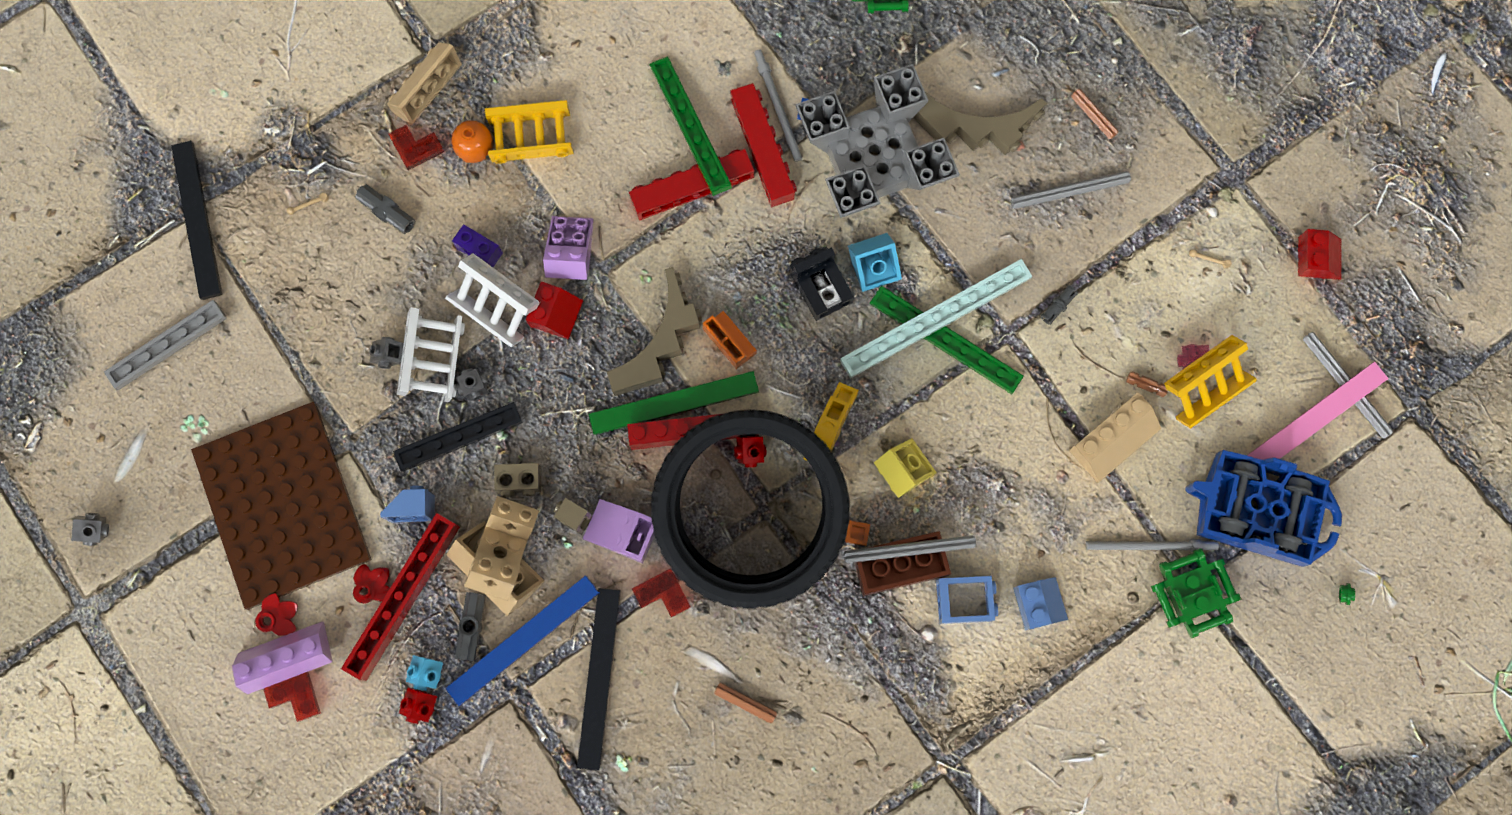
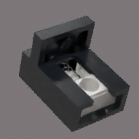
M827 247L822 249L816 248L809 253V256L804 258L798 257L789 265V273L815 321L852 304L854 300L850 288L835 263L836 254L832 247L829 249ZM821 275H824L829 286L826 285L825 281L823 280L824 278L820 277ZM813 279H815L814 282H816V286H818L819 291H817L814 283L812 282ZM830 293L834 298L832 300H825L822 295Z

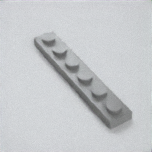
M212 300L104 371L114 389L120 390L227 319L217 302Z

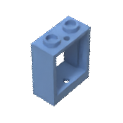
M992 576L939 578L936 580L939 624L995 621V616H998V605L994 603L993 594H996V583L992 581ZM984 583L987 615L951 617L948 585Z

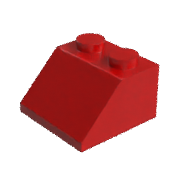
M1307 229L1298 237V276L1340 280L1341 238L1329 230Z
M541 281L534 297L540 303L537 309L527 315L526 321L532 328L569 340L583 300L560 287Z

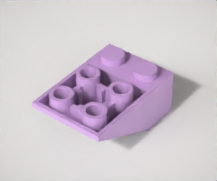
M552 216L543 257L545 278L587 280L590 266L593 218Z
M600 499L583 540L643 564L655 535L651 517Z

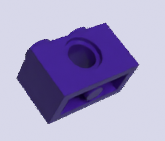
M464 224L452 240L457 250L467 256L474 253L491 267H494L503 254L499 245Z

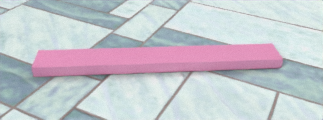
M1376 362L1371 363L1246 456L1260 460L1282 458L1389 378Z

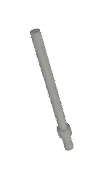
M756 50L754 55L759 65L757 67L759 74L764 78L794 161H801L802 156L771 77L769 63H766L762 50Z
M1191 539L1190 541H1086L1085 544L1086 550H1190V552H1193V550L1198 548L1202 550L1219 549L1218 542L1201 541L1200 539Z

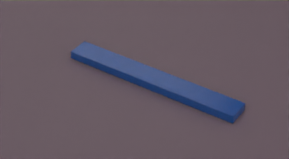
M584 576L445 689L457 705L461 706L599 594V591L589 578Z

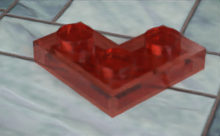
M406 124L388 134L408 171L445 152L434 132L415 141Z
M671 568L632 588L642 609L662 599L671 618L691 608Z
M309 672L263 688L268 707L274 708L291 702L297 722L321 714Z

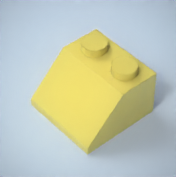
M912 438L893 447L874 462L879 473L883 475L898 498L937 473Z

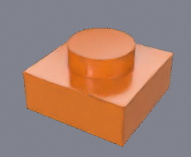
M849 520L845 543L866 547L871 524Z

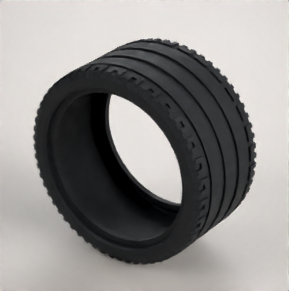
M753 409L736 410L716 415L696 425L682 436L661 464L655 479L651 498V520L655 539L660 547L663 558L672 568L671 570L680 580H683L686 583L685 585L694 592L703 595L702 597L715 603H722L721 605L734 608L742 607V609L776 606L779 603L790 601L812 588L816 582H819L824 577L828 569L836 561L846 538L850 517V500L844 474L834 454L821 438L792 418L775 412ZM735 435H766L789 444L799 451L810 463L821 489L822 513L819 527L813 540L806 550L793 562L781 569L766 574H737L714 565L694 547L685 531L681 518V490L691 465L709 446Z

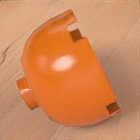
M468 120L460 123L454 129L451 137L454 152L459 158L468 163L483 161L486 159L488 151L493 150L494 141L492 134L479 121Z

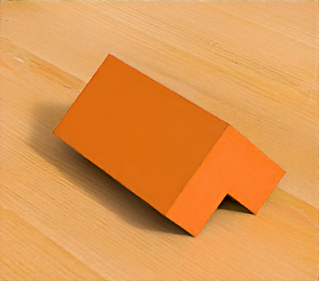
M724 311L716 317L712 315L702 323L704 332L735 369H738L757 354L754 346Z

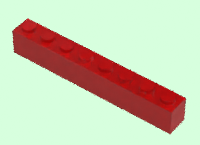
M438 513L435 514L344 662L341 670L358 680H368L460 529V526Z

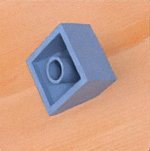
M410 486V490H402L380 513V517L391 523L432 521L435 516V495L429 492L428 489H423V486Z
M1056 577L1013 588L1025 631L1068 620Z

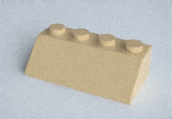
M438 42L435 47L429 50L423 62H420L415 67L413 74L403 81L402 87L398 92L390 97L388 106L391 111L411 126L462 65L454 46Z
M1137 392L1072 447L1069 452L1093 479L1099 483L1162 428L1154 409Z
M485 521L457 538L446 554L467 576L486 525ZM494 551V555L496 557H505V554L502 551ZM521 559L519 565L521 568L515 586L507 601L486 594L506 616L518 609L545 582L523 559Z

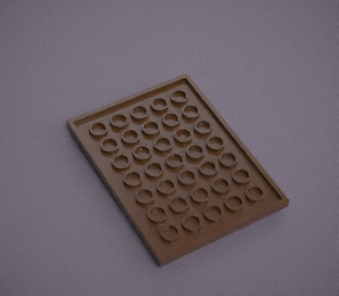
M314 401L191 449L245 610L262 605L263 600L271 594L276 593L278 598L372 560L320 412Z

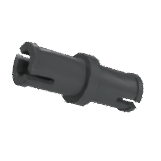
M1067 285L1065 290L1051 301L1052 304L1040 316L1041 319H1044L1045 323L1051 325L1061 312L1067 310V305L1078 295V292L1075 291L1076 289L1071 285Z

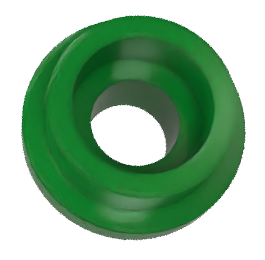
M1346 583L1339 587V602L1350 605L1351 601H1355V588H1351V584Z

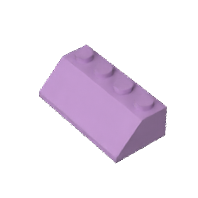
M322 621L238 653L232 665L235 686L244 693L250 694L332 663L325 624Z

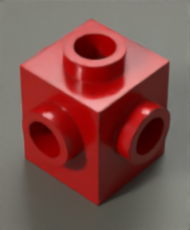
M763 436L736 437L737 446L734 447V456L738 463L744 464L747 468L758 467L757 463H764L767 449L766 445L763 444Z
M407 687L405 696L400 703L399 714L406 716L405 721L419 724V721L429 722L434 712L437 696Z

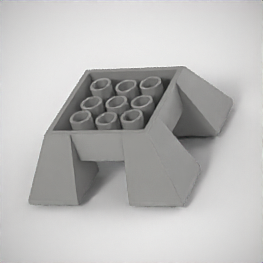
M913 64L874 77L876 107L858 114L845 117L835 91L795 105L810 143L828 154L836 173L835 176L826 178L825 181L840 218L879 205L881 203L880 197L906 188L922 190L960 176L944 137L921 146L917 145L908 122L926 105L928 98ZM863 134H868L871 137H865ZM889 146H896L897 149L890 148ZM871 152H876L878 155H877V156H873V155L870 154V153H871ZM851 159H857L859 162H853ZM878 170H883V171H885L886 173H885V174H880V173H878L877 171H878Z

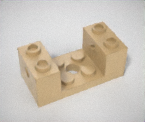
M499 496L496 497L464 587L506 601L508 600L515 586L521 568L519 565L539 510ZM494 551H502L505 554V557H496L494 555Z

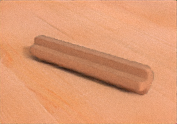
M1077 89L1071 98L1108 139L1115 137L1118 129L1081 89Z
M723 683L718 684L715 695L768 723L774 722L777 715L776 711Z

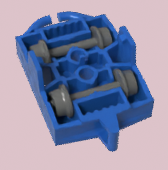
M1222 450L1216 453L1206 481H1195L1185 487L1187 493L1200 499L1197 536L1301 567L1312 565L1315 560L1330 551L1337 543L1339 533L1330 532L1325 542H1318L1325 508L1332 513V525L1341 527L1342 513L1329 487V480L1296 470L1297 464L1277 458L1260 460ZM1266 473L1279 476L1276 482L1268 480ZM1252 499L1257 502V504H1258V508H1257V509H1254V508L1252 507V505H1251V500H1252ZM1274 506L1279 510L1278 516L1273 513ZM1253 534L1260 536L1261 540L1257 538L1249 539V537Z

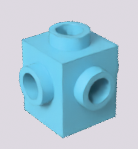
M413 655L407 670L406 682L414 684L413 688L417 690L427 691V687L436 689L441 678L443 662Z

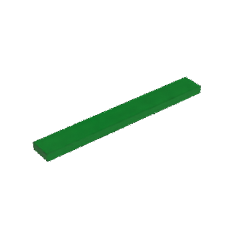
M667 56L650 63L655 79L712 196L731 189L732 185L669 57Z
M883 286L879 288L870 301L871 306L901 325L924 313ZM946 326L923 338L1011 395L1024 377V375Z
M754 371L590 413L589 418L593 434L598 435L625 428L627 424L648 422L759 393Z

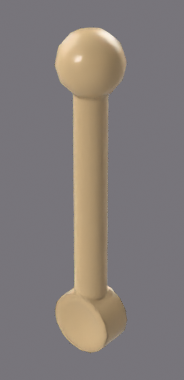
M321 193L318 198L296 207H288L286 211L289 215H293L295 211L319 201L326 202L328 195Z
M1195 249L1189 251L1190 257H1199L1221 264L1225 269L1232 265L1230 260H1219L1197 253Z

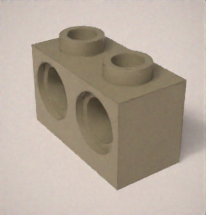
M538 463L494 465V491L501 494L502 497H512L514 493H522L523 496L536 495L535 492H541V466ZM533 475V483L524 485L525 477ZM506 476H512L511 484L503 486V479Z
M567 498L563 502L559 501L554 509V517L560 523L580 535L583 534L592 518V515L587 510Z

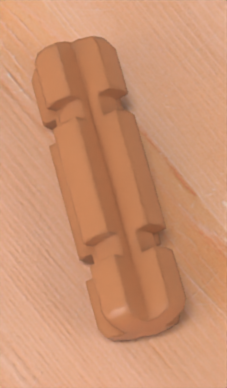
M1133 371L1127 376V383L1137 384V387L1151 393L1156 392V395L1161 397L1166 396L1168 393L1163 383L1158 384V381L1143 375L1140 377L1138 373Z

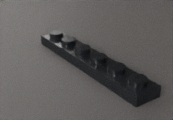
M512 402L393 451L400 471L404 472L523 422L516 404Z

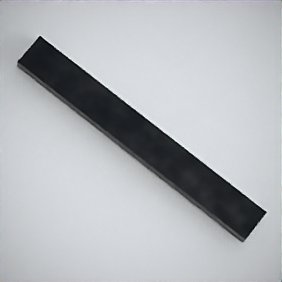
M192 141L171 145L199 298L205 300L223 295L195 146Z
M598 588L599 594L597 595L577 768L600 771L621 591Z

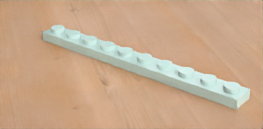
M1020 259L840 358V362L849 377L852 378L1030 280L1032 275L1023 260Z

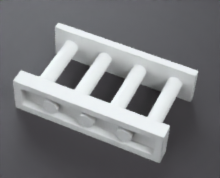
M474 253L460 260L458 267L466 272L461 288L448 294L445 299L510 347L522 341L524 336L517 331L522 317L537 309L540 302ZM473 279L483 285L477 301L467 295ZM490 291L499 296L493 313L484 307ZM507 303L516 309L510 325L500 319Z
M411 307L409 309L397 395L406 396L409 390L418 389L444 393V402H449L452 397L456 396L457 388L456 384H454L459 338L460 335H463L465 323H461L462 316L458 315L454 323L424 319L422 316H419L418 308ZM426 327L453 332L452 342L449 344L419 339V336H416L417 328ZM420 347L450 352L449 364L417 360L416 357H413L414 349ZM419 368L448 373L446 385L415 381L414 378H410L411 369Z

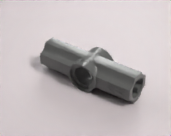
M367 184L357 190L355 198L368 207L384 223L388 222L404 235L413 229L416 222L415 219L401 210L386 195L382 196Z
M466 592L462 619L458 625L459 637L455 659L475 661L479 634L482 631V617L486 599L484 594ZM469 621H474L475 629L473 632L468 633L466 624Z

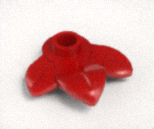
M362 564L354 574L353 579L356 586L353 589V597L358 603L366 604L372 600L383 601L390 589L386 585L389 579L388 568L378 567L371 571L366 564ZM363 589H367L368 593L366 595H361L360 591Z
M276 593L267 596L262 602L261 612L258 613L255 619L257 628L262 632L272 631L278 636H285L295 632L297 628L291 619L297 612L298 604L292 601L280 602ZM265 617H269L271 619V623L269 625L265 624Z

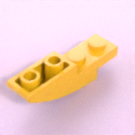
M841 382L838 383L833 395L830 396L814 431L829 447L830 451H832L841 433V428L859 392L858 389Z

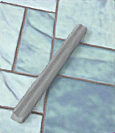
M1128 171L1014 196L1010 202L1012 208L1017 209L1126 184L1131 181V176Z
M1314 332L1309 333L1303 338V341L1340 386L1351 379ZM1366 396L1355 403L1382 438H1386L1393 433V429Z
M972 535L847 550L844 552V560L846 563L968 549L976 547V539Z

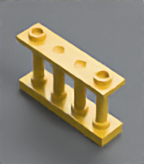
M567 100L485 108V116L488 123L494 125L496 150L488 151L492 162L503 164L511 160L549 156L567 157L569 154H573L571 142L565 143L563 118L570 116ZM546 118L555 119L557 144L545 145L543 120ZM524 121H535L537 146L524 147ZM507 122L514 123L516 148L504 149L502 124Z
M1231 335L1164 383L1168 391L1181 398L1184 411L1176 416L1177 421L1191 429L1257 381L1256 377L1242 370L1239 356L1248 350L1246 342ZM1231 362L1234 375L1225 381L1222 368ZM1214 374L1218 386L1208 392L1205 380ZM1197 386L1201 399L1192 404L1188 392Z

